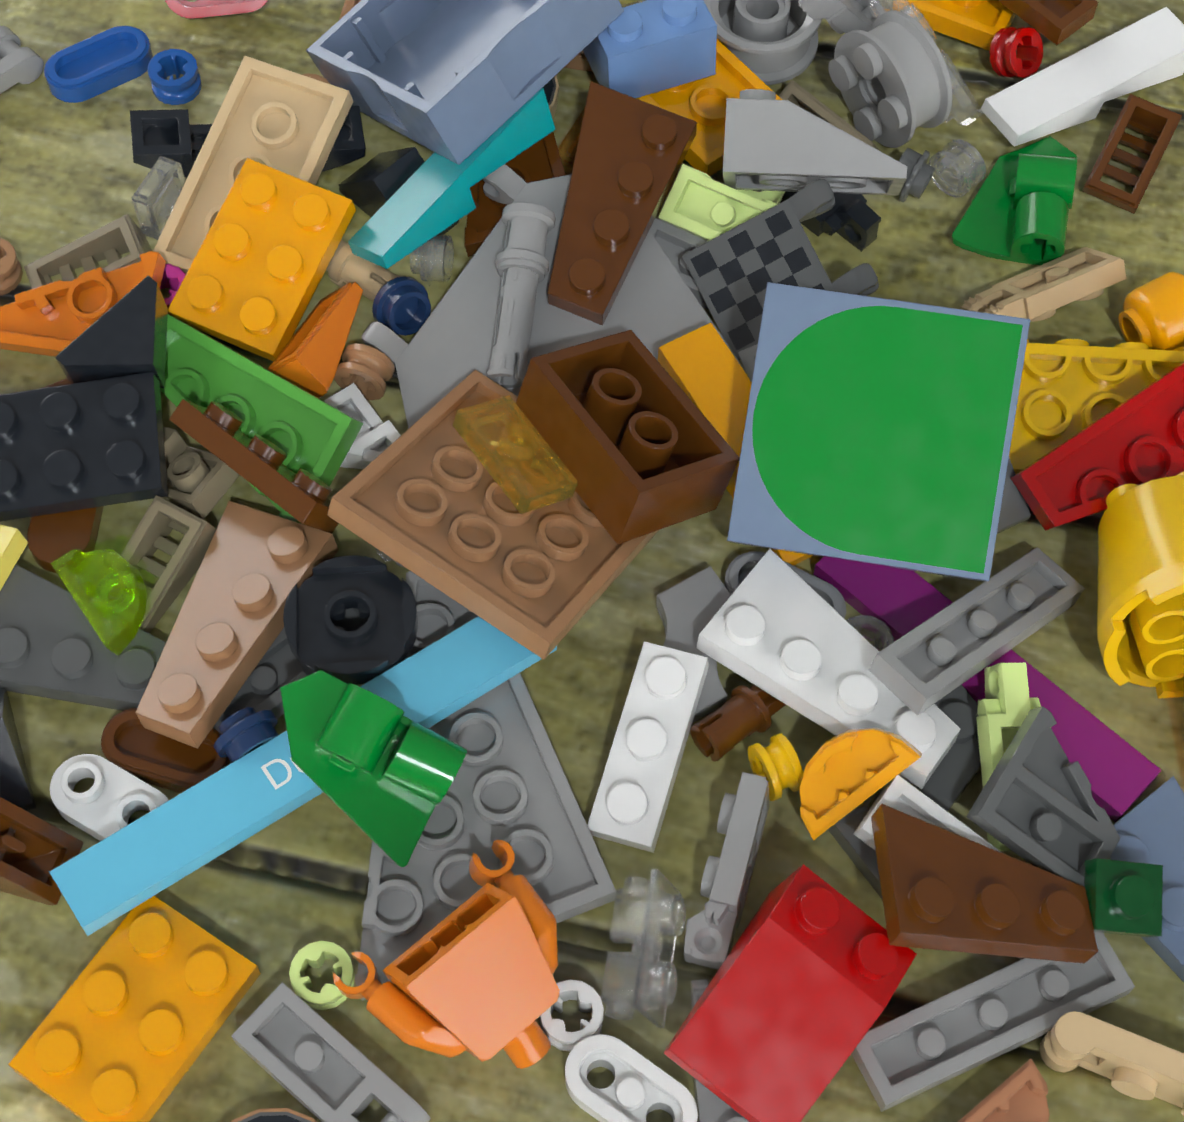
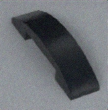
M351 106L322 172L365 157L366 148L359 106ZM188 109L130 110L133 163L152 170L187 178L212 124L190 125Z

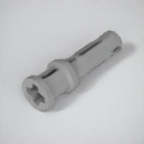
M511 203L506 205L502 212V222L506 225L503 251L496 255L495 267L498 275L502 277L487 377L498 383V377H501L500 386L504 388H520L522 386L527 368L538 283L542 282L549 272V261L545 258L548 232L555 227L556 217L550 209L535 203Z

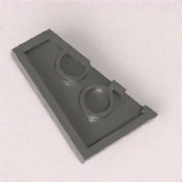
M15 565L0 591V688L5 687L6 691L121 711L138 708L166 642L36 574Z

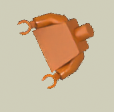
M494 840L492 851L502 862L503 867L498 870H490L481 863L480 857L473 852L469 862V872L471 878L482 888L382 970L390 981L382 984L378 980L375 964L363 952H352L351 955L360 964L368 968V976L364 983L356 987L347 986L335 973H333V981L344 996L350 999L365 998L368 1000L367 1010L405 1044L448 1058L458 1056L467 1051L481 1062L491 1059L501 1049H504L516 1068L523 1069L541 1060L551 1047V1041L536 1019L556 1003L560 995V990L553 977L558 966L557 922L553 913L526 877L521 874L515 875L511 869L515 857L512 846L506 841Z

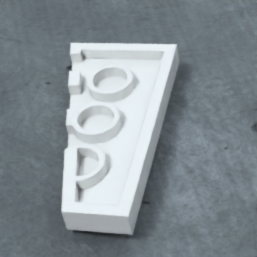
M771 549L766 552L699 634L696 647L698 650L837 736L851 729L878 728L902 736L918 749L922 756L902 771L899 776L920 789L925 786L951 749L960 732V728L935 704L919 715H916L869 671V668L879 651Z

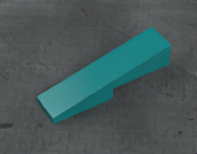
M541 88L460 165L434 152L348 241L352 253L388 269L476 209L470 187L556 130L544 88Z

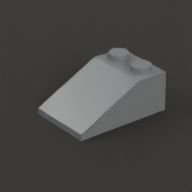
M747 89L740 91L739 99L726 98L723 156L724 185L736 190L798 192L818 179H825L833 193L899 195L907 179V166L788 100H775L776 93L773 91Z

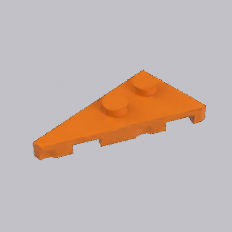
M149 251L140 254V262L109 272H105L99 267L83 272L72 281L58 280L15 294V302L0 306V349L56 357L148 275L157 282L160 289L166 260L159 252Z

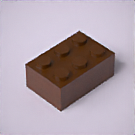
M632 330L531 358L513 409V413L617 545L716 510L740 460V457Z

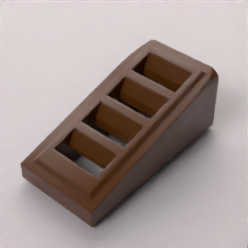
M1130 94L1082 192L1135 214L1182 115ZM1128 127L1156 139V145L1126 133V128ZM1118 144L1126 145L1150 157L1148 161L1117 148ZM1114 159L1142 171L1140 177L1110 165V160ZM1103 174L1134 187L1132 194L1100 181Z

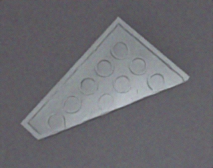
M409 571L406 573L405 581L411 587L414 594L418 615L417 637L413 647L407 654V658L478 616L413 572ZM520 673L428 728L466 748L467 753L446 795L435 806L408 864L405 867L398 866L372 841L368 871L367 899L364 902L362 918L363 932L360 952L365 953L371 958L377 969L378 980L382 984L390 981L382 971L482 888L471 878L469 872V862L473 852L480 857L481 863L486 868L498 870L503 867L502 862L492 851L494 840H503L512 846L515 854L512 872L515 875L521 874L526 877L553 913L557 923L616 900V889ZM358 963V971L355 974L356 986L364 983L368 976V968Z

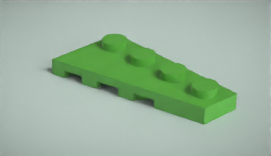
M168 314L165 388H160L164 395L176 407L182 399L205 408L208 407L211 401L223 405L244 421L238 430L252 440L255 434L283 450L287 457L282 464L295 474L300 469L306 470L330 487L363 423ZM249 483L260 495L265 496L281 512L279 514L281 518L300 523L297 519L291 516L283 508H281L274 501H272L265 494H263L260 490H258L251 483Z

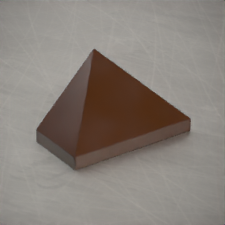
M0 797V891L46 905H57L62 893L52 878L50 871L77 856L84 842Z

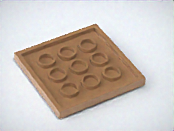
M474 370L331 498L327 516L544 660L659 530L617 545L513 413L517 396L479 371Z

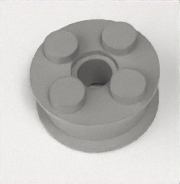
M704 0L717 25V39L766 85L779 84L795 78L804 72L815 58L818 48V29L822 19H812L809 17L806 11L803 12L802 8L799 7L798 0Z
M890 10L879 15L874 20L871 30L867 32L851 30L842 35L838 40L834 59L828 65L829 74L835 86L841 91L844 101L853 115L856 130L869 140H875L886 147L898 148L911 140L915 128L919 126L934 128L948 118L952 108L953 97L946 63L932 37L913 17L901 11Z

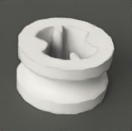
M570 979L556 983L560 990L559 998L556 1003L540 1016L541 1028L551 1041V1045L559 1050L569 1052L581 1040L600 1034L604 1012L601 997L593 987L583 981ZM575 1000L578 1003L580 1012L591 1013L592 1019L590 1022L581 1019L580 1031H565L563 1020L552 1019L551 1014L554 1009L562 1013L563 1001Z

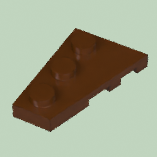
M881 804L871 816L887 935L890 945L1083 964L1098 952L1084 886L884 804Z

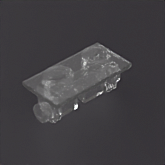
M651 869L650 881L641 877H627L624 879L623 888L616 890L609 939L614 943H633L632 952H607L600 997L601 1001L606 1004L605 1015L609 1018L632 1020L634 1009H637L656 1027L664 1028L667 1004L673 1003L677 993V972L673 958L676 936H680L685 928L686 906L679 890L658 869Z

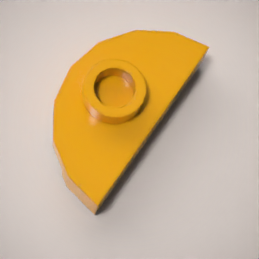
M878 728L851 729L826 741L806 764L799 788L801 818L813 841L922 756V753L902 736Z

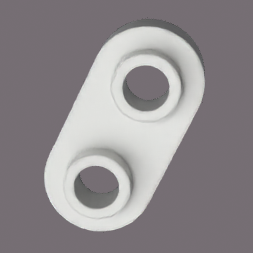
M81 754L66 760L57 768L50 783V796L61 816L99 841L129 825L128 819L134 812L139 810L151 812L169 801L156 788L107 759L94 754ZM84 778L95 779L93 786L88 791L83 793L73 792L74 786L79 780Z
M601 1034L589 1036L578 1042L567 1057L565 1084L568 1094L580 1108L599 1122H646V1116L651 1111L657 1109L668 1112L673 1122H697V1106L689 1090L620 1039ZM596 1067H604L612 1072L615 1080L607 1088H595L587 1079L588 1073Z

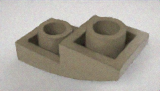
M163 426L168 496L160 498L204 520L240 475L211 452L189 447L177 430Z

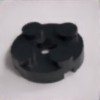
M348 555L326 560L312 569L313 576L305 580L299 589L296 583L288 594L283 614L285 633L291 652L301 663L302 669L307 676L322 670L347 684H364L406 660L408 652L415 643L418 632V615L412 589L403 578L401 581L396 575L387 570L386 564L375 558ZM350 608L358 609L360 618L368 619L365 625L360 626L355 631H344L343 627L334 626L333 624L334 621L344 619L346 609Z

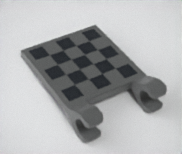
M818 179L810 183L782 203L682 255L724 340L738 360H740L738 352L758 344L767 282L868 296L879 288L878 277L869 263H863L851 269L831 283L800 223L821 215L835 206L834 193L825 179Z

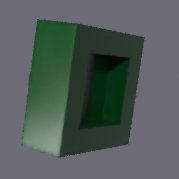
M1099 858L1085 860L1084 887L1094 932L1139 937L1162 936L1163 865Z

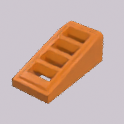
M349 282L321 299L268 370L317 398L325 395L336 374L363 289L356 282L352 284Z

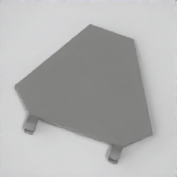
M504 164L483 178L485 182L483 191L490 199L507 205L516 202L539 204L550 209L556 217L555 227L548 232L545 258L549 261V272L545 279L538 283L527 368L533 357L627 330H632L658 361V348L708 323L713 324L650 230L603 326L548 304V288L572 174L526 183L511 168ZM502 218L409 344L378 321L372 322L362 334V340L365 345L384 353L391 359L396 368L408 429L474 370L487 377L502 277L498 275L495 267L496 255L503 251L506 225L502 222ZM713 324V326L715 327V329L717 330V332L719 333V335L721 336V338L724 340V338L722 337V335L720 334V332L718 331V329L716 328V326ZM498 377L497 384L500 385L501 377ZM521 387L505 389L518 397Z

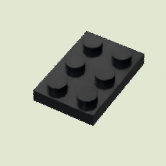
M154 372L0 395V522L154 499L156 495L159 497L168 496L160 382Z

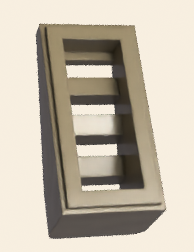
M126 214L24 266V269L33 289L52 283L51 276L61 274L63 281H72L77 278L74 269L83 267L84 271L87 272L99 268L98 262L105 259L108 262V265L102 268L105 272L140 262V254L152 250L144 233L130 216ZM130 252L129 255L122 258L121 254Z
M156 495L92 604L150 633L199 569L216 528ZM173 529L185 535L179 545L166 539ZM157 549L172 556L166 567L150 559ZM141 569L159 578L153 589L134 579ZM126 589L146 599L140 611L119 600V597Z

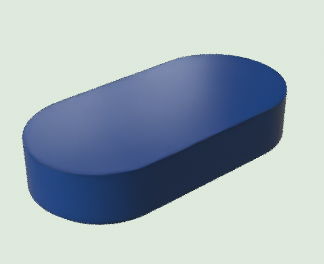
M117 26L53 54L45 64L44 75L49 90L54 97L64 102L78 103L143 75L148 70L147 67L153 58L149 39L143 31L132 26Z

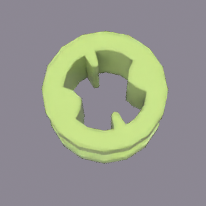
M317 941L309 943L298 951L291 962L289 971L291 986L295 994L312 1009L327 1010L336 1008L346 1001L348 997L344 996L336 985L327 983L322 987L320 993L310 991L309 988L312 987L310 977H304V973L309 966L320 968L324 964L325 959L333 960L336 962L333 965L335 974H342L341 980L343 983L354 987L355 973L352 961L346 951L333 942Z

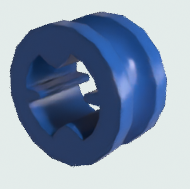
M168 49L157 53L150 60L147 67L153 94L159 101L169 105H181L192 101L200 93L202 85L197 62L189 52L181 49Z

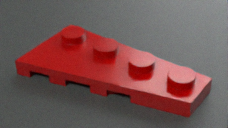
M1184 362L1011 477V480L1045 531L1106 510L1108 508L1106 497L1119 486L1125 484L1141 485L1159 478L1176 476L1184 471Z

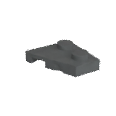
M1041 706L1029 711L966 817L1029 864L1084 886L1085 860L1095 858L1109 859L1121 838L1105 809L1098 806L1094 801L1091 793V784L1079 762H1069L1051 729L1052 726L1057 724L1052 713Z

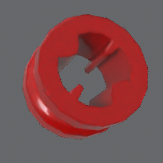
M1031 27L1001 28L995 34L989 51L993 70L997 75L1008 78L1013 76L1027 78L1036 73L1043 58V42L1036 29Z

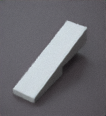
M1164 7L986 98L981 110L1014 147L1095 119L1104 102L1183 75L1184 24L1167 7Z

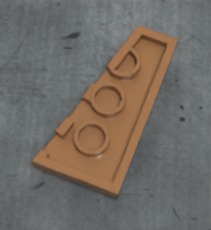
M232 501L228 502L135 712L145 729L197 749L284 628L283 614L288 594L296 583L299 589L305 580L313 576L312 569L334 558L339 551L333 534Z

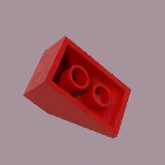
M803 864L768 894L663 1053L749 1122H801L883 1012L917 953L909 947L890 945L887 930Z

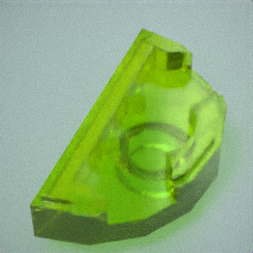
M106 548V550H94L85 553L80 549L71 550L53 561L51 565L105 647L119 656L136 637L146 613L147 589L141 573L113 549Z

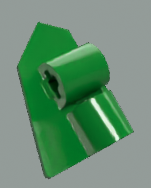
M1049 136L1029 146L999 156L969 208L953 231V244L986 257L1031 265H1042L1063 256L1066 244L1069 209H1072L1077 155Z
M322 670L280 687L292 761L398 866L405 867L435 806L442 801L454 781L466 756L467 749L403 716L405 712L382 697L357 685L347 684Z

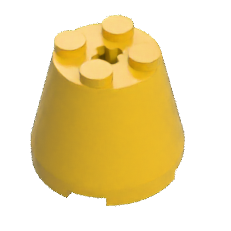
M1183 471L1176 476L1159 478L1141 485L1125 484L1115 488L1106 497L1108 508L1101 517L1098 527L1097 641L1105 669L1111 679L1119 686L1130 682L1143 687H1156L1158 699L1184 697Z

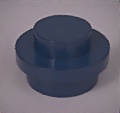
M403 276L390 280L378 291L373 302L372 313L375 322L382 323L397 335L406 336L419 331L430 316L431 304L424 286L414 278Z
M254 707L241 709L220 724L218 729L222 735L215 741L214 749L219 757H228L231 763L278 736L279 734L275 729L278 719L272 710L256 712Z

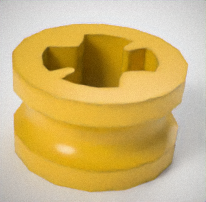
M782 733L772 736L770 738V745L767 747H763L760 743L748 746V759L754 775L766 777L769 785L770 801L782 798V790L785 788H789L793 792L799 791L804 775L802 766L793 746Z

